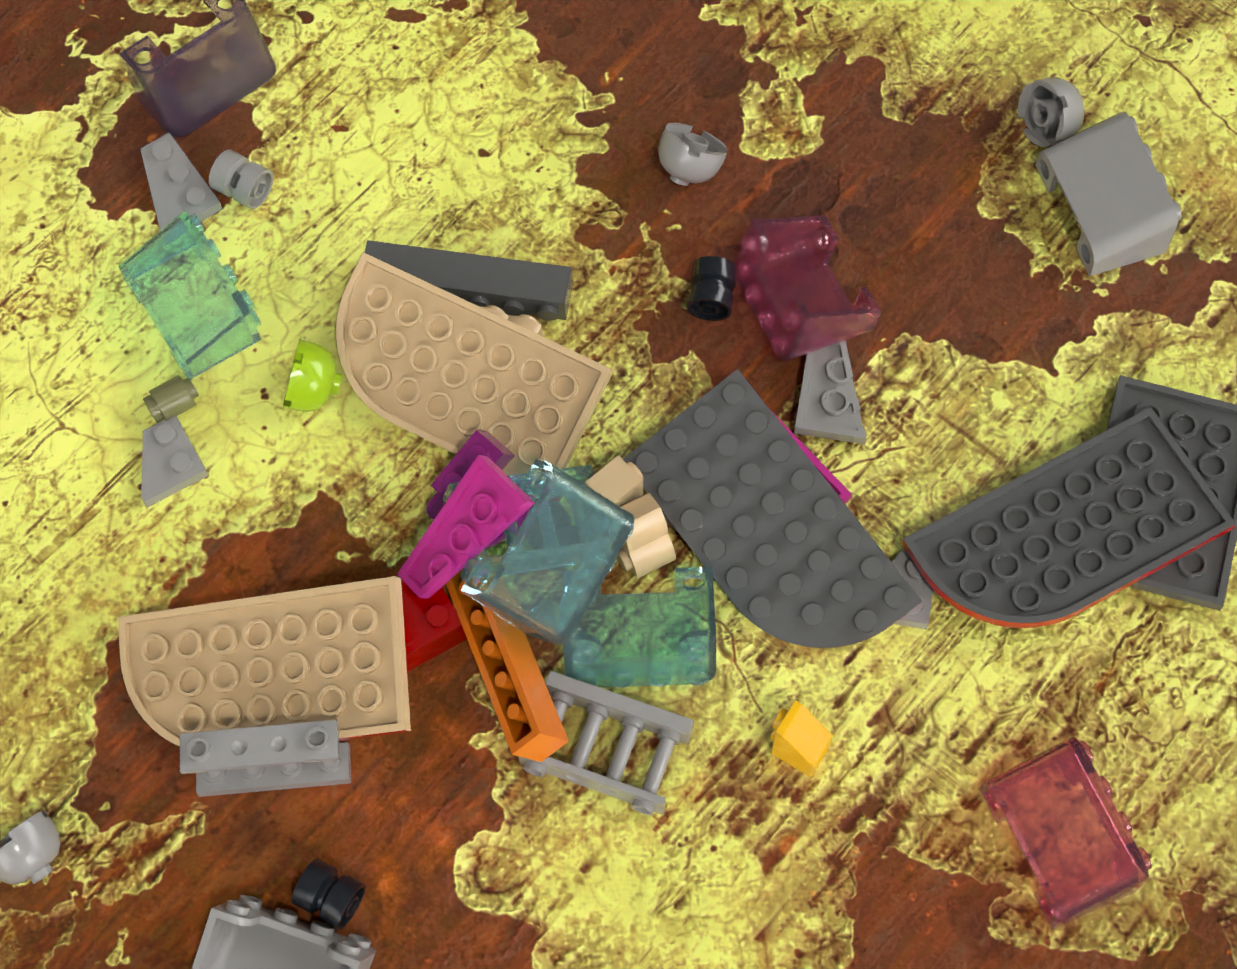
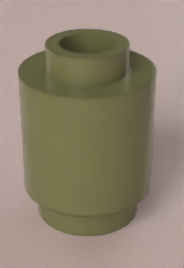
M177 375L149 391L150 395L144 397L143 401L156 423L164 419L168 421L196 406L194 398L198 397L199 394L189 378L182 380Z

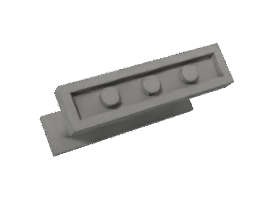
M550 671L545 684L560 721L562 722L567 708H571L572 705L586 709L588 717L570 764L551 757L538 762L518 756L520 765L524 766L523 769L538 777H544L545 774H549L631 803L632 809L645 815H653L654 812L663 815L665 797L656 794L674 745H679V742L689 745L693 734L694 720ZM609 717L621 721L624 729L607 774L602 776L584 768L601 723ZM647 730L658 734L657 737L660 741L643 787L639 789L622 783L620 780L638 733Z
M337 720L180 734V773H196V793L199 797L351 783L350 745L348 742L339 743Z

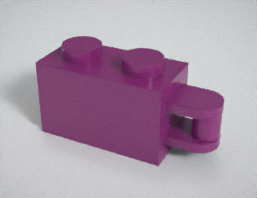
M476 430L430 485L437 493L427 504L428 516L432 519L436 518L478 455L487 456L502 471L515 455L489 432Z

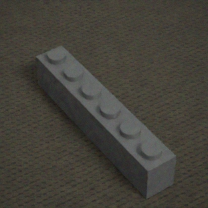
M367 240L364 253L477 306H497L511 316L525 314L538 316L546 321L567 319L573 288L572 267Z

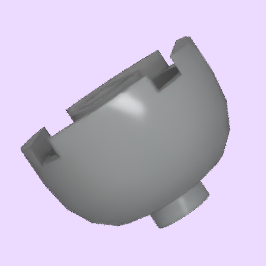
M1048 77L1034 80L1033 83L1027 84L1023 88L1019 97L1018 115L1019 119L1024 118L1025 124L1029 129L1025 128L1023 131L1033 144L1041 147L1055 145L1075 135L1083 123L1085 111L1083 98L1079 90L1071 82L1058 77Z
M676 122L668 123L660 138L658 155L663 168L671 174L670 179L683 186H688L689 183L697 184L709 181L723 165L727 155V146L708 132L703 131L701 136L691 133L693 126Z
M43 810L9 831L8 835L0 841L1 881L8 884H19L30 879L33 884H36L53 871L50 863L59 854L61 841L54 822L46 811Z

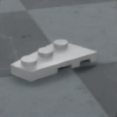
M170 133L163 135L140 149L164 243L223 209L218 198Z
M810 333L794 434L859 444L866 443V434L862 426L860 406L855 393L853 373L845 338Z

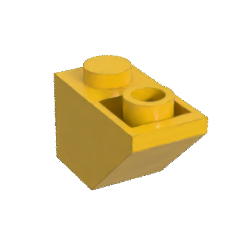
M795 700L789 711L785 708L781 709L772 724L774 729L770 736V739L774 741L772 755L807 776L812 777L830 748L833 735L803 704Z

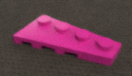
M478 455L397 575L419 598L429 599L535 502L487 456Z

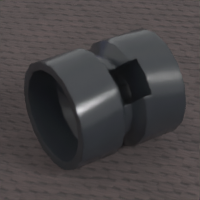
M717 256L700 257L695 260L691 275L692 286L688 294L686 306L691 315L707 321H720L730 317L734 300L733 291L736 287L738 273L737 266L733 262Z
M316 858L308 865L298 880L291 902L310 914L320 910L321 919L341 930L350 922L359 908L365 894L366 885L351 876L342 875L338 878L337 868Z

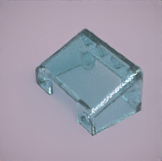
M184 210L122 262L118 268L139 304L142 303L163 336L173 358L185 377L191 380L260 341L261 337L257 327L261 325V322L254 311L255 306L246 290L244 289L239 292L234 285L238 280L228 264L224 266L220 264L218 258L221 257V254L211 238L207 240L203 233L205 230L196 214L188 215Z
M536 459L520 486V489L529 497L536 499L534 501L535 504L530 508L500 563L479 557L461 591L523 633L553 644H562L571 640L576 635L579 624L588 607L595 601L597 591L607 573L614 567L616 557L621 548L633 533L634 516L551 463ZM543 473L542 481L534 487L536 479ZM488 571L484 582L477 587L480 577Z
M712 567L675 568V593L602 595L600 570L563 571L565 675L597 687L619 688L628 686L703 685L712 680L716 674V620ZM690 578H698L704 582L697 587H689L684 584ZM581 581L593 585L588 590H577L573 587L575 583Z

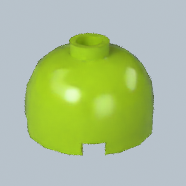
M299 339L283 408L302 412L318 410L326 404L330 394H338L342 375L336 373V361L326 348L316 343Z

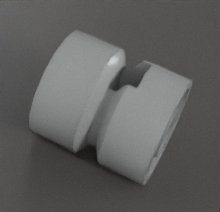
M228 149L222 152L215 160L209 174L210 188L227 197L232 196L235 201L253 210L262 205L268 197L273 185L274 175L271 170L254 161L250 162L248 158Z

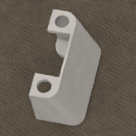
M1120 112L1040 151L1035 166L1048 193L1055 191L1058 182L1082 230L1076 250L1089 277L1166 253L1177 228L1178 220L1181 219V209L1177 201L1172 200L1165 177L1161 172L1157 171L1153 164L1151 150L1147 144H1143L1138 134L1136 121L1132 116H1128L1126 112Z
M240 895L239 900H227V902L211 908L192 969H370L376 950L370 946L371 940L364 936L349 934L348 937L334 933L335 927L321 921H312V924L298 920L299 915L294 911L284 908H276L273 911L262 907L263 902L260 899L248 895Z

